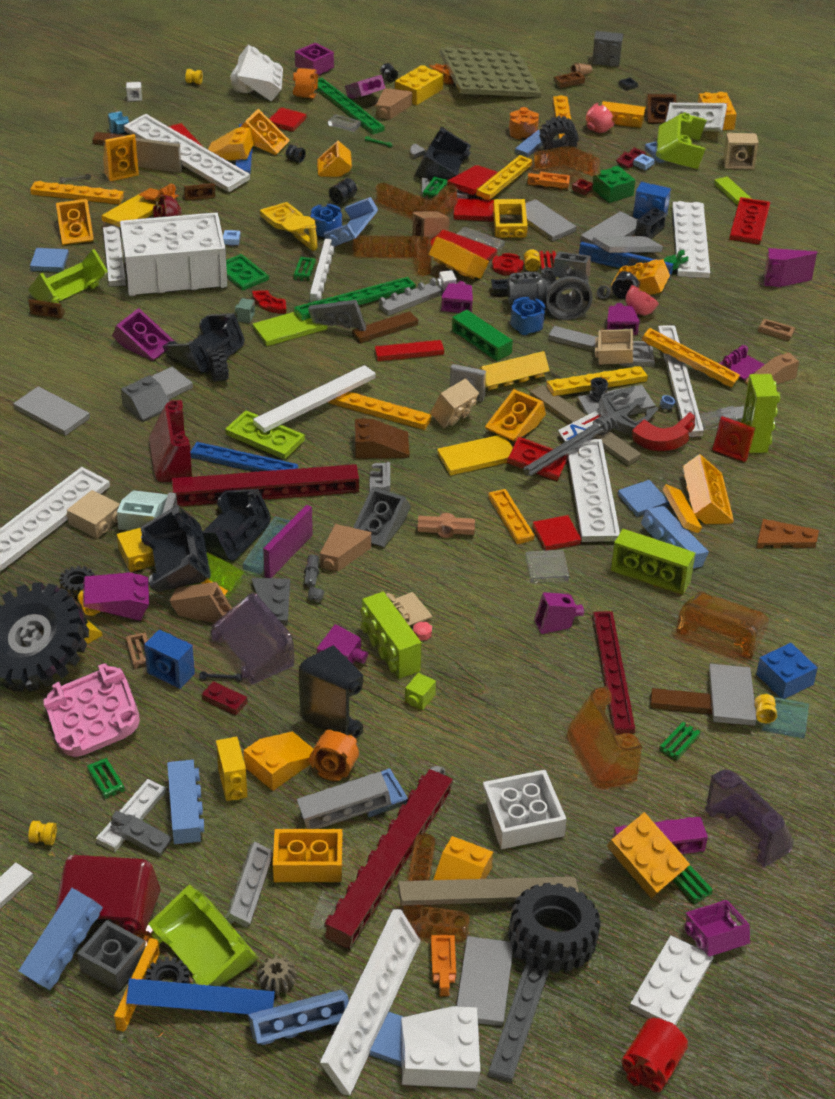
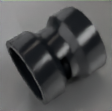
M390 63L382 65L380 68L381 75L388 82H394L398 78V71Z
M290 144L286 149V158L302 163L306 156V150Z
M596 377L591 380V390L589 393L591 400L599 402L602 394L607 393L608 381L606 379Z

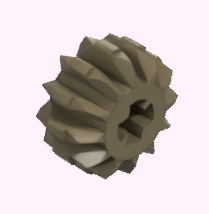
M275 954L274 959L266 956L265 963L259 962L256 980H258L260 990L275 991V995L278 996L279 992L282 991L287 994L288 988H294L297 971H295L293 961H288L286 956L279 959Z

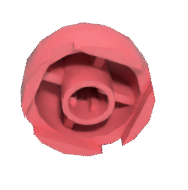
M596 103L587 111V127L591 131L604 133L614 126V121L612 122L611 120L613 116L604 105L599 106V103Z
M634 285L629 288L625 298L626 305L632 306L636 315H649L659 304L653 297L639 291V288Z

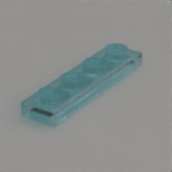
M277 516L273 518L244 561V570L258 574L263 572V548L291 520Z

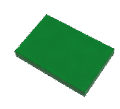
M242 254L226 260L227 279L242 291L269 280L268 274Z

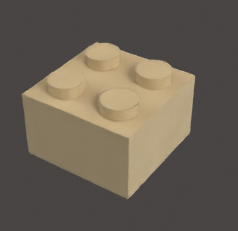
M727 133L723 154L724 167L754 169L758 150L757 135L750 133Z
M465 378L439 395L431 414L443 428L448 425L453 426L461 417L466 418L471 413V408L477 403L476 399L479 392Z

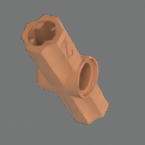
M443 513L439 517L418 516V532L438 533L444 538L452 537L454 534L474 535L475 519L455 518L451 513Z

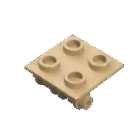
M413 592L396 599L393 594H386L409 626L433 617Z

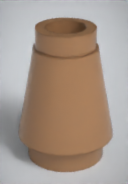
M575 63L571 66V73L579 71L582 75L592 72V66Z

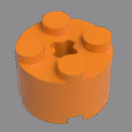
M298 68L297 72H294L293 81H295V87H293V95L312 99L316 97V93H314V90L318 87V73H315L316 69Z
M521 107L520 110L511 112L509 134L513 138L520 140L521 137L529 138L538 130L539 114L528 110L527 107Z
M326 730L310 754L309 762L311 767H315L319 771L318 775L326 780L340 781L341 778H346L359 756V750L356 745L357 740L351 735Z

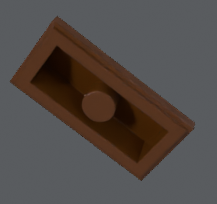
M215 183L184 186L185 200L215 198Z
M28 300L29 311L32 315L62 319L65 314V309L60 303Z

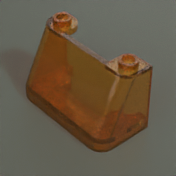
M697 592L683 604L679 613L676 633L686 636L691 629L697 632L699 626L735 638L734 646L738 647L740 645L742 647V656L752 659L767 630L769 621L768 617L760 611L705 592Z
M607 686L594 689L569 724L567 731L568 739L593 784L601 789H608L637 781L642 745L635 735L630 733L617 735L605 715L606 705H609L612 699Z

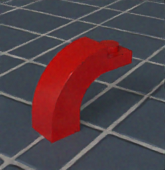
M689 412L681 421L670 428L655 427L644 419L632 430L633 441L653 451H670L679 448L689 441V433L695 428V415Z

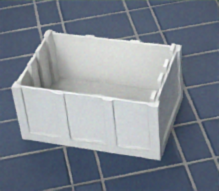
M218 212L120 221L129 296L187 289L197 290L198 288L227 287L226 251Z

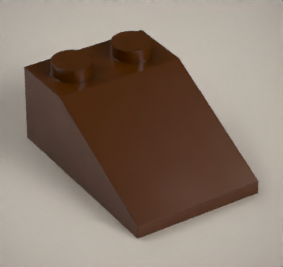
M355 419V458H410L408 432L375 419Z

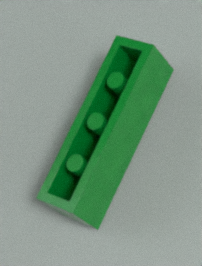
M465 310L452 317V331L494 360L499 361L512 354L513 340L470 311Z

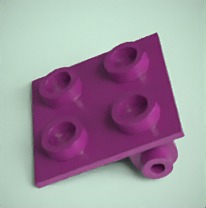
M746 345L739 346L738 349L730 352L719 363L740 374L739 378L746 380L750 374H754L765 365L747 355L748 347Z

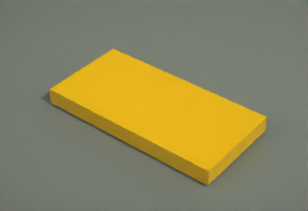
M138 194L101 215V220L121 228L120 221L146 219L153 215V205H156L157 201H154V199L146 200Z
M497 435L438 448L437 454L451 476L507 463L513 447L507 438Z

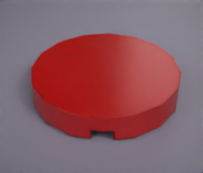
M503 253L502 256L498 257L496 255L492 259V268L498 274L510 276L513 273H521L523 270L524 261L516 254Z

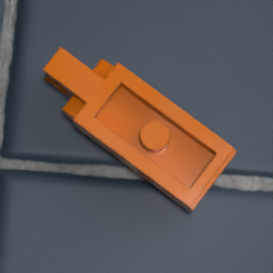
M540 172V174L528 173L527 184L558 187L560 189L569 188L570 176Z
M431 935L433 983H439L440 996H449V983H455L456 979L455 935Z

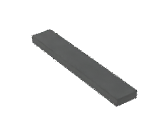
M526 963L488 1071L489 1077L512 1083L550 971L549 969L543 971L536 965L532 967Z

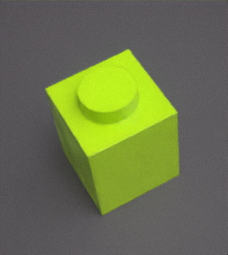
M418 673L405 688V702L423 710L436 694V680Z

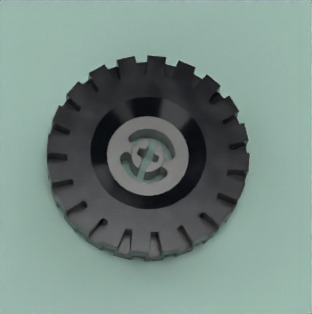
M42 582L32 583L31 590L25 584L16 587V597H14L11 591L1 596L5 604L3 606L0 604V685L7 689L10 686L13 691L23 692L24 687H26L29 692L39 690L40 681L45 687H48L55 683L53 677L55 673L61 679L70 673L65 667L67 663L74 667L77 665L81 658L76 652H85L87 643L84 638H89V628L86 625L88 621L85 614L69 592L63 588L59 589L57 585L50 583L46 587ZM39 630H44L43 636L39 632ZM23 641L28 647H22Z

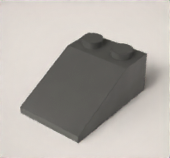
M372 487L353 528L371 532V544L384 548L404 523L411 506L404 496Z

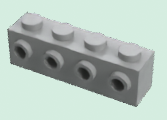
M381 771L297 799L306 829H319L391 805L389 791Z

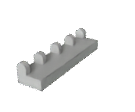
M431 278L429 284L424 285L421 282L418 284V288L413 290L409 287L405 288V293L400 295L392 293L391 298L387 300L383 297L379 298V308L389 316L441 296L442 289L436 285V279Z
M255 841L248 848L246 861L243 863L234 896L230 901V907L225 916V919L230 924L236 922L244 927L251 923L274 852Z

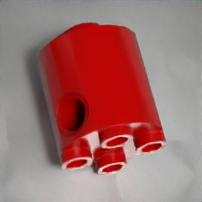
M654 1017L647 1019L621 1059L622 1066L628 1074L626 1076L627 1080L635 1086L642 1084L654 1092H661L688 1049V1041L685 1035L672 1022Z

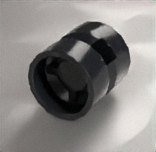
M350 178L341 180L329 189V197L337 205L343 204L357 194V186Z

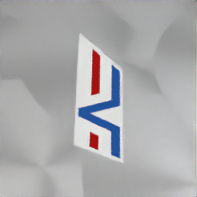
M598 409L558 430L565 442L592 426L593 421L602 416L601 411Z

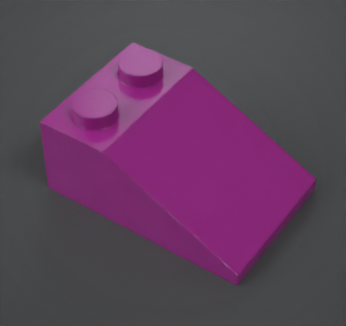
M768 248L764 270V286L782 287L812 280L817 251Z
M140 308L117 324L112 334V337L121 346L151 361H154L165 352L162 347L164 344L174 341Z
M130 572L85 576L83 607L141 621L149 605L148 577Z

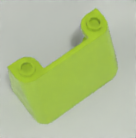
M190 884L148 923L153 930L151 935L160 944L163 941L168 944L184 964L187 965L195 980L192 984L221 986L252 966L259 959L212 902Z

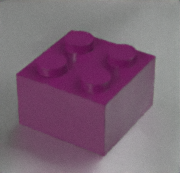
M315 42L295 51V67L316 69L315 73H318V75L334 68V52Z

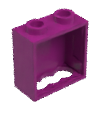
M382 75L345 86L349 99L386 89Z
M728 900L686 912L685 932L693 938L698 948L702 949L708 957L750 944V924ZM729 910L737 918V921L741 922V926H737L736 922L731 919Z

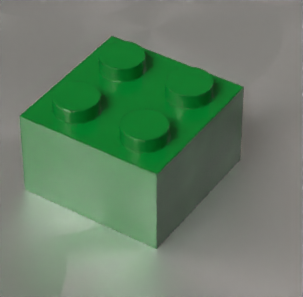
M614 166L593 173L592 190L608 203L634 196L636 180L621 167Z

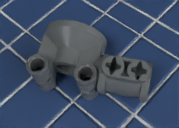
M547 267L541 270V274L537 272L513 273L507 279V294L510 308H512L513 302L518 298L530 297V300L534 301L536 298L546 303L548 310L556 318L574 320L584 315L592 304V292L588 278L584 281L579 277L567 276L557 280L554 277V268ZM572 289L570 293L562 294L563 291Z

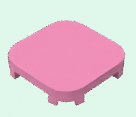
M106 663L98 665L99 671L63 686L59 682L52 685V691L48 694L47 699H44V706L50 718L55 740L65 754L75 757L86 755L126 738L138 727L140 721L139 712L129 683L120 667L107 666Z

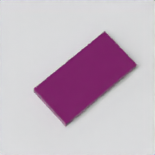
M304 506L263 548L264 576L266 578H272L313 536L311 506Z

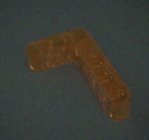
M564 146L533 153L535 169L566 165L589 176L601 174L600 158L573 146Z
M382 182L376 185L378 202L413 216L414 212H440L446 215L458 203L457 188L454 185L445 186L431 201L388 183Z
M357 236L353 239V255L357 257H416L417 273L423 276L431 273L432 256L429 255L431 250V239L429 237Z
M422 833L415 839L408 881L431 880L435 857V838L431 834ZM404 905L403 914L420 938L431 939V935H455V942H463L469 936L470 917L465 912L427 907V905Z

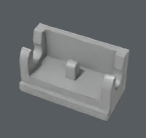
M390 462L372 464V468H379L380 471L370 472V490L372 487L390 492Z

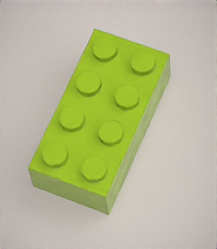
M771 374L749 375L741 421L743 424L756 428L749 453H767L769 445H772L771 433L775 430L774 417H777V403H780V393L776 390V381H773Z
M622 529L614 542L611 571L683 595L691 582L696 552Z
M385 592L363 598L362 608L360 609L362 615L361 629L370 638L372 646H376L380 657L386 660L390 671L394 672L398 679L421 671L422 642Z

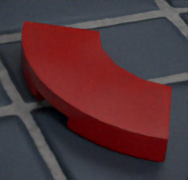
M268 290L252 291L253 300L260 308L273 313L287 314L286 299L273 297Z

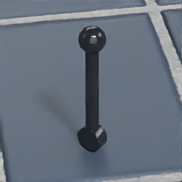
M202 671L199 674L201 679L223 678L241 681L243 678L239 673L236 675L209 674L206 671Z

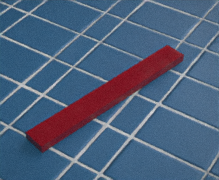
M613 611L593 612V622L614 734H635V723Z

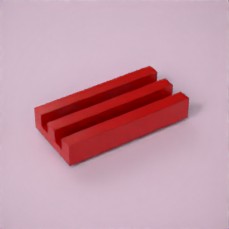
M540 251L541 270L545 268L544 258H546L547 267L551 268L550 258H552L554 268L556 252L552 251V254H549V251H546V254H543V251Z

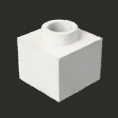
M127 82V100L142 101L141 82Z
M452 270L440 272L439 279H437V286L444 293L449 283L456 284V278Z

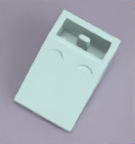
M133 490L122 499L117 510L118 528L129 531L134 530L162 515L168 495Z

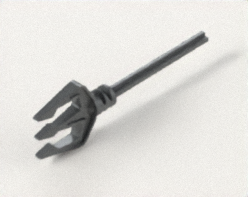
M634 386L602 394L598 403L602 416L596 418L593 421V425L524 467V475L526 477L534 475L598 434L604 435L614 428L632 435V430L644 419L648 422L657 412L658 407L646 410L645 417L635 422L628 415L634 409H639L645 402L646 397L637 398L634 402L619 407L613 404V401L619 397L627 398L634 391Z

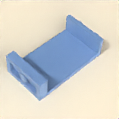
M371 197L348 205L345 208L346 213L351 219L348 224L324 233L326 239H331V246H337L353 240L360 234L378 211Z

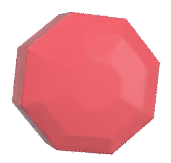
M418 622L413 625V632L419 640L426 641L432 637V626L428 622Z

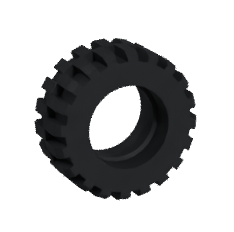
M543 883L542 886L537 884L530 887V890L526 889L514 901L508 938L513 950H517L516 954L521 959H526V963L532 967L536 965L540 970L545 971V969H549L557 973L560 970H564V972L571 971L573 967L576 969L584 965V962H588L592 957L601 927L600 914L591 899L587 900V896L584 893L577 892L571 886L569 888L564 887L560 883H556V885ZM540 923L559 924L569 931H552L541 926Z

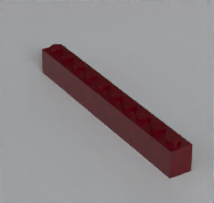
M357 464L172 478L173 493L176 494L177 505L192 506L217 504L219 496L226 490L258 489L263 500L359 492V474Z
M429 769L425 776L422 775L420 777L416 790L412 789L408 796L407 804H402L398 811L397 819H392L388 826L387 834H383L380 837L377 849L370 852L366 866L360 867L356 881L350 882L346 890V896L344 899L340 898L338 900L334 914H330L324 923L326 939L349 950L351 949L450 795L452 778L432 769Z

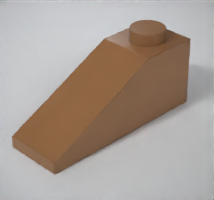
M788 352L774 357L754 374H771L773 381H776L777 385L796 378L799 361ZM749 377L745 380V384H746L747 386H748Z

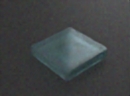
M774 697L777 718L774 722L763 723V731L805 738L809 704Z

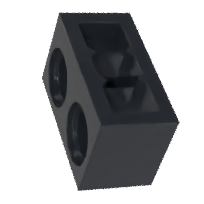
M652 208L637 220L635 236H646L649 239L654 238L665 228L666 213L660 209Z

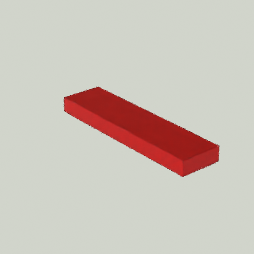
M441 340L375 346L377 361L444 355V347Z

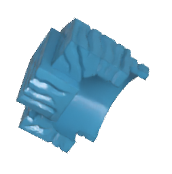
M121 111L108 114L110 132L112 134H128L124 131V125L129 123L128 116L123 117Z

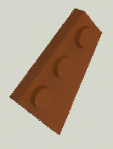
M763 519L757 548H763L764 545H773V548H780L781 545H790L792 548H816L819 530Z

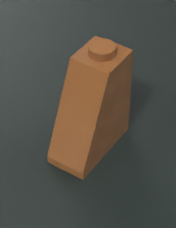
M384 89L376 104V118L392 119L412 105V92Z
M440 212L413 213L412 240L421 245H426L443 229L449 231V217Z
M335 524L320 552V567L339 572L371 548V532Z
M217 582L178 587L170 599V603L178 616L227 625L233 614V609Z

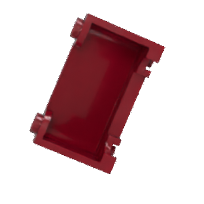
M171 400L164 406L149 435L155 479L159 482H172V478L192 477L190 442L188 437L185 436L183 402L182 400Z
M70 855L63 866L55 913L71 888L103 907L98 919L118 920L124 930L130 933L144 934L161 891L154 868L150 862L138 858Z

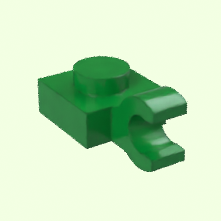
M680 250L677 256L674 254L665 257L663 260L664 262L673 263L672 270L679 268L678 265L687 263L689 257H681L685 255V250Z

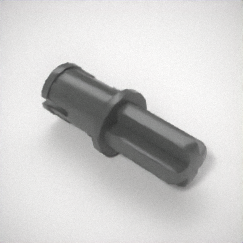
M313 554L308 556L307 566L304 569V584L307 585V588L316 585V579L319 575L318 564L320 558Z

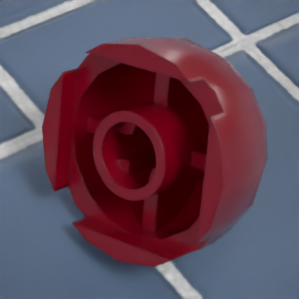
M158 195L154 201H157V203L153 205L154 218L181 215V207L173 197Z

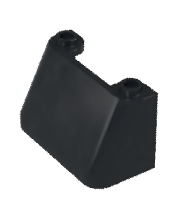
M441 127L427 148L414 175L420 179L426 178L427 180H432L434 177L450 180L459 175V167L464 159L467 160L471 154L469 151L471 145Z
M234 313L211 314L200 320L199 329L202 335L186 344L169 341L162 347L169 358L197 372L205 373L210 370L208 351L223 349L227 358L244 345L245 338Z
M258 489L226 490L219 496L217 506L221 514L202 531L206 552L224 560H235L269 525L271 515Z
M179 505L140 527L142 542L153 550L156 573L150 574L148 580L153 590L161 592L205 582L211 578L202 528L198 521Z
M334 645L305 659L300 664L298 670L300 716L305 722L324 730L341 732L354 738L359 737L363 734V724L349 716V697L360 693L364 675Z

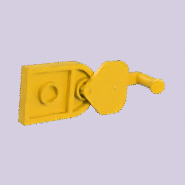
M288 202L259 210L260 216L273 227L291 232L295 238L310 250H317V234L314 219L309 216H303L301 212ZM307 228L309 230V236L304 232V229Z

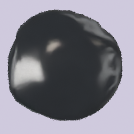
M622 271L612 283L611 290L616 297L625 299L629 288L632 285L639 288L640 282L632 273Z

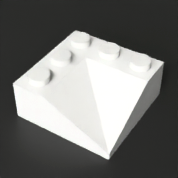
M248 45L239 56L236 78L272 101L282 89L283 68L280 64L274 63L267 55L260 53L257 48Z
M546 770L483 782V789L494 832L501 849L565 836L567 819Z
M452 1006L401 1018L402 1085L477 1087L480 1075L477 1007Z

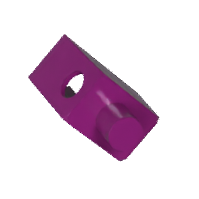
M459 281L457 284L449 283L441 298V311L461 313L468 310L472 313V286L466 285L463 281Z
M622 303L610 306L606 330L633 329V335H638L639 319L633 307L624 306Z
M543 592L534 621L541 634L569 629L572 626L574 617L584 615V607L581 604L576 605L569 594Z
M336 624L317 647V653L334 645L352 664L354 661L364 664L368 658V652L361 650V638Z

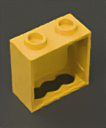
M141 528L117 534L118 549L129 572L155 566L152 548L144 545L141 540Z
M238 737L216 740L218 771L226 801L247 798L246 767Z

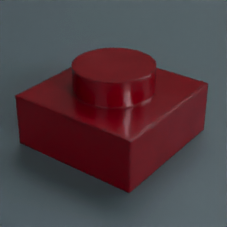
M581 178L572 184V190L579 194L585 195L593 189V183Z

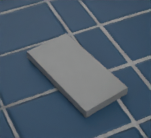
M535 199L525 204L527 224L551 241L576 231L574 224ZM515 215L522 220L521 215Z
M620 211L583 233L580 240L585 243L594 244L592 242L593 237L632 236L635 234L637 219Z
M646 236L593 237L592 241L609 253L662 252L663 248L662 245Z
M642 385L634 386V391L627 398L619 397L613 401V404L619 407L632 403L637 398L646 397L641 407L634 409L629 415L644 413L646 410L655 407V404ZM589 395L578 396L577 402L585 415L600 409L599 402L591 400Z
M39 386L13 403L14 409L65 436L90 418V413Z
M710 664L709 678L713 722L755 725L756 712L751 668Z
M467 936L457 1007H477L478 1023L503 1026L513 948L510 942Z

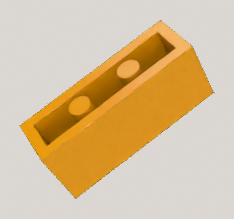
M602 102V105L611 112L613 116L611 120L612 122L614 121L615 125L642 128L645 107Z

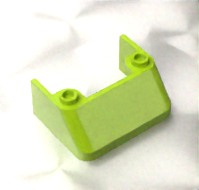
M684 112L661 124L657 131L656 156L664 161L698 169L706 148L691 144L690 138L700 140L707 119Z
M93 249L81 263L47 279L43 273L39 274L28 288V291L36 300L59 303L89 287L93 289L100 285L99 281L107 274L108 270L96 250Z

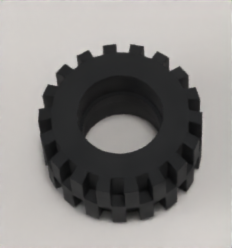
M557 116V118L551 117V120H546V124H542V129L539 131V137L545 152L555 157L560 155L564 157L565 154L569 155L570 151L573 152L575 150L574 147H577V142H579V135L574 123L565 116L562 118L560 116ZM559 134H565L560 139H553Z

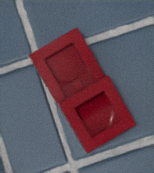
M634 147L629 153L624 152L616 160V163L626 168L634 167V159L641 154L646 155V152Z

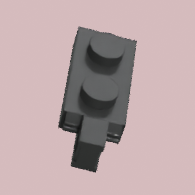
M116 810L111 817V824L118 828L121 837L156 857H160L171 843L172 837L139 818L133 817V815L129 814L127 816Z

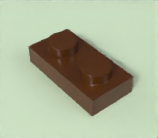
M577 71L554 76V82L560 88H566L567 86L585 83V77Z

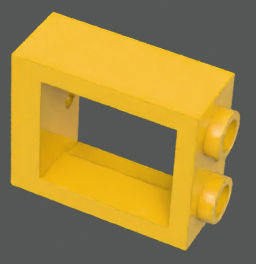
M494 199L495 238L526 237L528 226L525 199ZM499 215H521L522 223L500 224Z

